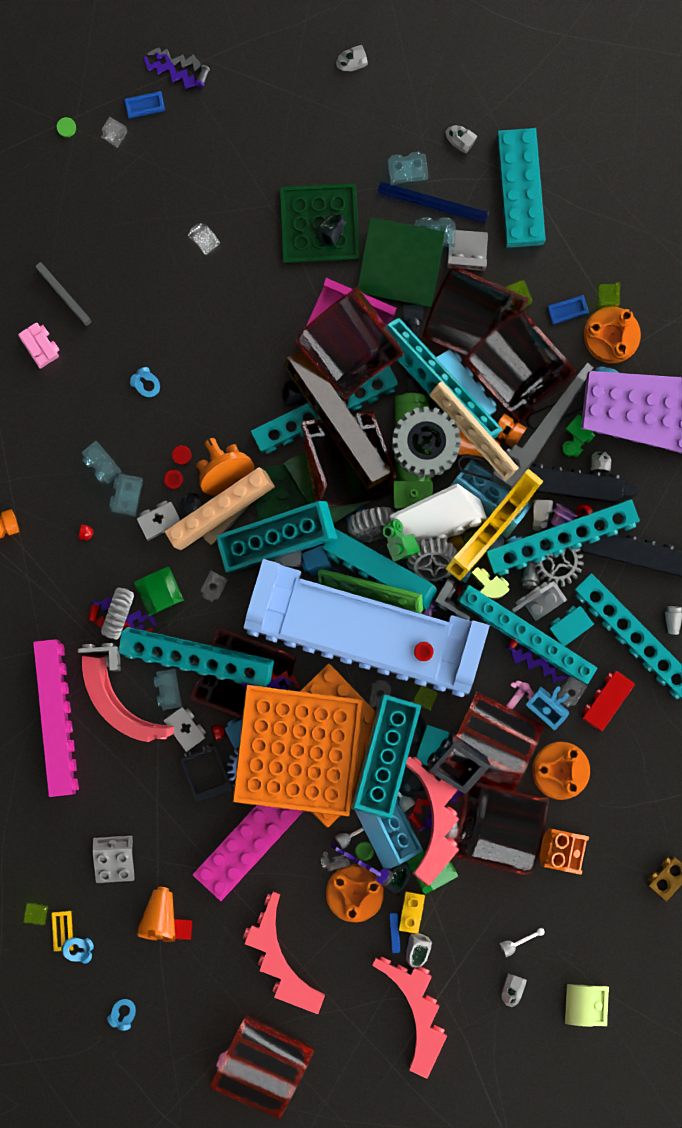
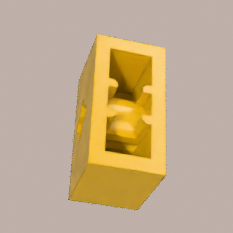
M405 891L399 931L418 934L425 899L424 894Z

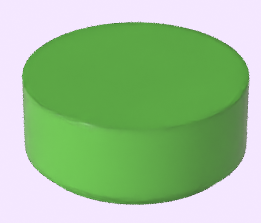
M68 117L60 119L57 123L58 133L63 137L73 136L76 132L75 122Z
M363 841L356 846L355 854L358 859L368 861L374 856V848L371 843Z

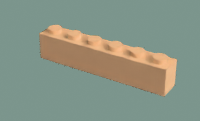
M259 467L171 526L165 533L175 548L183 550L275 488L267 472Z

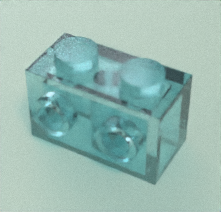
M412 152L409 156L402 157L399 154L391 156V159H387L390 185L428 180L429 175L425 154Z
M422 217L421 220H415V226L446 231L443 247H455L456 224L451 218L442 217L439 220H432V218Z
M97 441L81 452L84 456L82 460L88 467H94L96 470L94 474L100 482L105 481L109 484L122 473L121 469Z
M119 474V478H115L113 489H116L115 497L112 496L110 500V508H112L113 513L136 517L143 478Z
M170 669L156 672L157 676L153 678L155 688H159L160 693L157 696L158 707H162V710L183 707L177 670Z

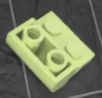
M477 567L470 574L483 588L480 592L492 600L503 597L510 590L508 588L509 583L503 577L498 578L496 576L490 581V575L484 568L480 570Z
M567 985L565 1024L589 1027L607 1026L609 987Z

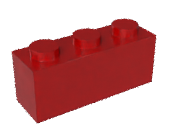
M614 671L613 674L609 672L604 679L606 683L602 689L598 688L594 693L593 698L595 700L591 705L587 704L581 712L584 714L582 719L600 732L604 730L635 685V683L618 671Z

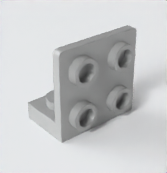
M451 230L447 268L485 271L488 233Z
M450 576L435 601L438 602L437 605L446 611L450 609L455 612L454 615L456 617L469 620L472 613L451 598L457 586L454 584L456 579Z
M554 581L550 584L545 582L515 602L517 606L512 611L516 612L523 606H526L532 617L537 621L567 599Z
M103 643L102 647H96L94 644H84L82 648H78V653L81 654L109 653V655H106V667H110V670L113 672L121 671L119 648L115 644Z
M132 836L93 838V860L97 883L134 881Z

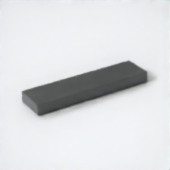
M39 262L35 267L82 323L88 326L92 322L91 319L47 268Z

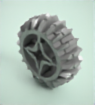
M375 507L357 512L356 515H352L348 520V534H350L351 538L362 543L383 540L385 538L383 526L392 521L390 515L396 512L389 507Z
M559 535L558 541L561 544H566L568 542V537H566L565 541L563 542L562 535ZM543 540L545 546L540 543V548L546 550L550 547L548 541ZM570 547L563 549L564 553L560 556L563 564H558L556 567L552 558L556 559L558 556L553 557L552 554L545 556L546 560L551 564L549 573L544 569L542 561L533 564L534 567L539 568L536 573H542L539 580L542 581L546 577L547 584H550L551 580L556 584L560 581L561 587L565 586L564 580L571 584L570 576L573 579H577L578 576L574 572L581 573L582 571L577 565L582 566L584 562L578 561V559L583 558V554H576L581 548L571 550ZM566 549L572 555L573 564H570L564 557ZM558 568L571 570L564 576H554Z
M430 537L427 541L422 539L421 543L417 542L421 552L407 558L409 571L428 582L434 581L435 584L438 580L443 582L444 578H450L452 574L445 568L456 556V547H453L451 542L447 543L446 539L440 541L438 537L436 540H432Z
M119 587L115 590L101 630L102 635L116 640L120 637L134 598L133 592Z

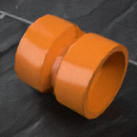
M504 413L498 422L502 431L496 438L499 440L505 439V444L513 448L527 427L519 422L514 423L513 418ZM506 426L512 428L508 434L503 432Z
M12 509L1 512L0 539L4 538L6 533L9 536L19 533L18 523Z

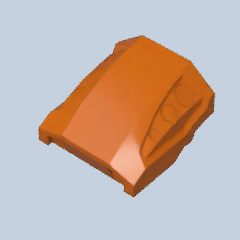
M548 828L543 836L539 854L541 866L582 875L581 866L586 841L589 840V836Z

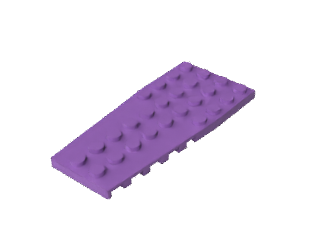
M588 372L581 429L682 453V377Z

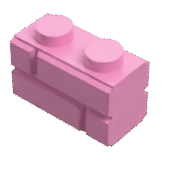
M35 323L19 333L18 336L41 369L59 357L57 354L59 348L54 341L50 342L46 337L49 333L44 325L39 326L38 323Z

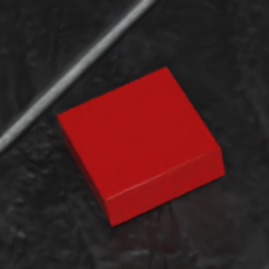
M174 919L175 939L191 940L193 920Z

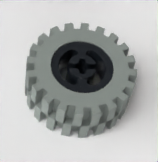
M423 407L420 410L419 408L413 409L411 413L407 412L398 421L393 432L392 451L394 452L395 460L400 463V467L403 470L406 469L409 471V474H416L420 478L424 476L431 478L434 475L443 474L455 462L460 450L461 438L459 437L460 431L455 426L456 422L453 418L450 419L446 412H439L438 408L432 410L429 407ZM422 429H431L440 438V447H435V437L430 440V445L425 444L421 448L424 452L430 451V455L418 453L412 444L414 436L418 437V447L423 443V438L427 440L431 437L432 433L422 432Z

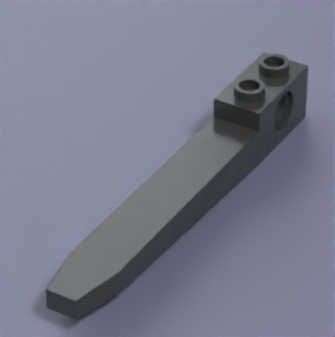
M588 363L585 365L523 448L515 444L512 449L508 448L505 453L519 469L505 481L493 468L491 472L493 473L492 480L508 492L512 490L532 465L585 384L587 373L593 371L594 367Z

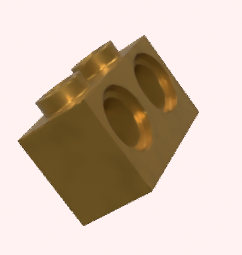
M667 857L661 864L663 868L658 873L655 871L648 879L650 882L647 886L666 902L682 885V863L676 857L671 859ZM673 865L679 867V873L676 876H672L670 873V868ZM661 879H664L667 883L664 890L657 888V883Z

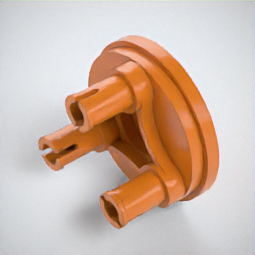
M605 307L590 316L584 327L583 339L588 352L595 359L608 364H616L627 360L635 353L640 343L641 332L632 311L630 313L629 309Z
M211 438L212 446L208 440L204 443L210 454L211 461L208 463L204 459L199 461L196 466L200 471L199 485L205 494L217 496L253 472L254 464L250 457L239 452L237 445L228 446L226 448L227 453L225 454L220 450L216 439Z
M551 743L543 747L533 761V780L538 789L550 798L559 800L572 798L578 795L588 783L590 776L589 761L584 752L571 743Z
M350 864L338 869L329 879L326 888V898L332 912L348 922H362L373 917L380 909L384 899V888L382 884L377 882V875L360 864Z

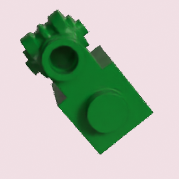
M579 414L565 429V432L573 438V441H566L562 446L561 450L565 456L577 458L583 451L581 446L585 442L589 444L595 437L594 431L581 429L582 417Z
M394 519L383 526V535L389 542L386 545L393 562L406 559L421 552L414 534L406 536L402 534L403 524L398 519Z

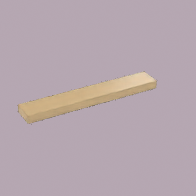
M443 382L438 383L429 394L430 397L448 414L450 419L453 418L456 422L455 425L505 481L508 480L519 467Z

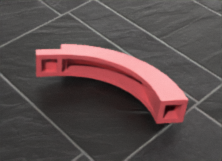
M90 653L82 656L83 677L88 694L98 712L109 724L121 733L145 742H150L154 739H167L168 736L174 734V726L144 721L133 715L122 705L115 695L109 680L106 655Z

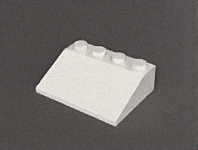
M459 484L452 485L390 515L391 520L398 519L403 524V531L401 532L404 536L414 534L416 541L421 543L422 539L429 540L430 537L432 540H436L438 537L440 541L444 539L447 541L448 538L460 535L465 530L481 525V522L487 520L481 500Z

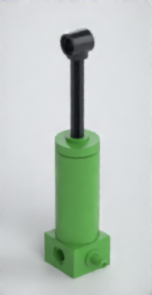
M403 305V322L418 339L419 327L423 324V305ZM408 371L407 393L395 396V428L398 421L407 412L411 413L413 409L419 408L420 410L423 407L431 409V397L419 393V383ZM422 429V430H421L422 432H430V433H431V429ZM414 436L412 438L413 447L418 453L423 455L431 454L430 451L424 452L421 450L425 444L430 445L431 437L427 440L423 438V443L419 447L417 445L418 437ZM396 460L395 481L393 484V509L395 512H398L433 495V481L428 476L420 478L416 474H409V471L403 470L400 467V463Z

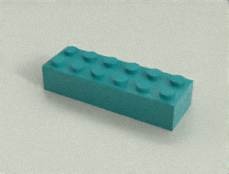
M536 128L498 131L497 145L506 248L544 245L546 239Z
M317 501L216 535L226 573H236L262 564L263 559L272 561L338 539L326 501Z
M335 529L338 539L326 542L323 546V549L327 552L326 556L337 564L342 562V565L353 573L358 571V574L365 580H374L376 583L422 594L423 609L428 610L439 592L432 583Z
M388 695L380 696L350 809L384 819L392 818L421 705Z

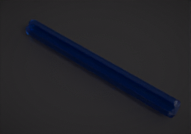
M381 182L378 192L381 194L484 223L488 218L487 211Z

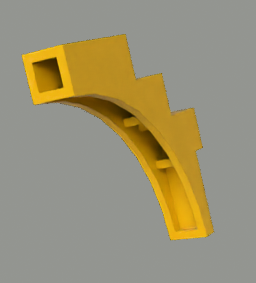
M528 469L445 569L461 581L483 557L511 521L521 512L543 480Z

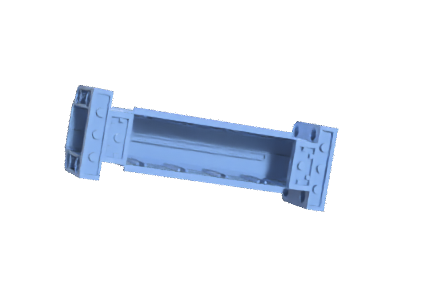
M263 559L244 624V629L247 630L248 635L258 637L261 634L266 636V640L277 643V640L285 641L284 645L292 648H296V645L302 646L303 651L313 654L315 651L322 652L321 656L330 659L336 656L341 658L340 662L350 665L353 661L359 663L360 668L370 670L371 667L377 668L378 673L389 675V672L397 674L396 678L405 681L411 678L418 685L426 686L428 683L434 685L433 689L438 691L452 690V695L459 697L469 694L490 625L452 615L449 617L448 622L300 579L301 571ZM420 642H428L433 647L434 654L428 661H420L414 655V648Z

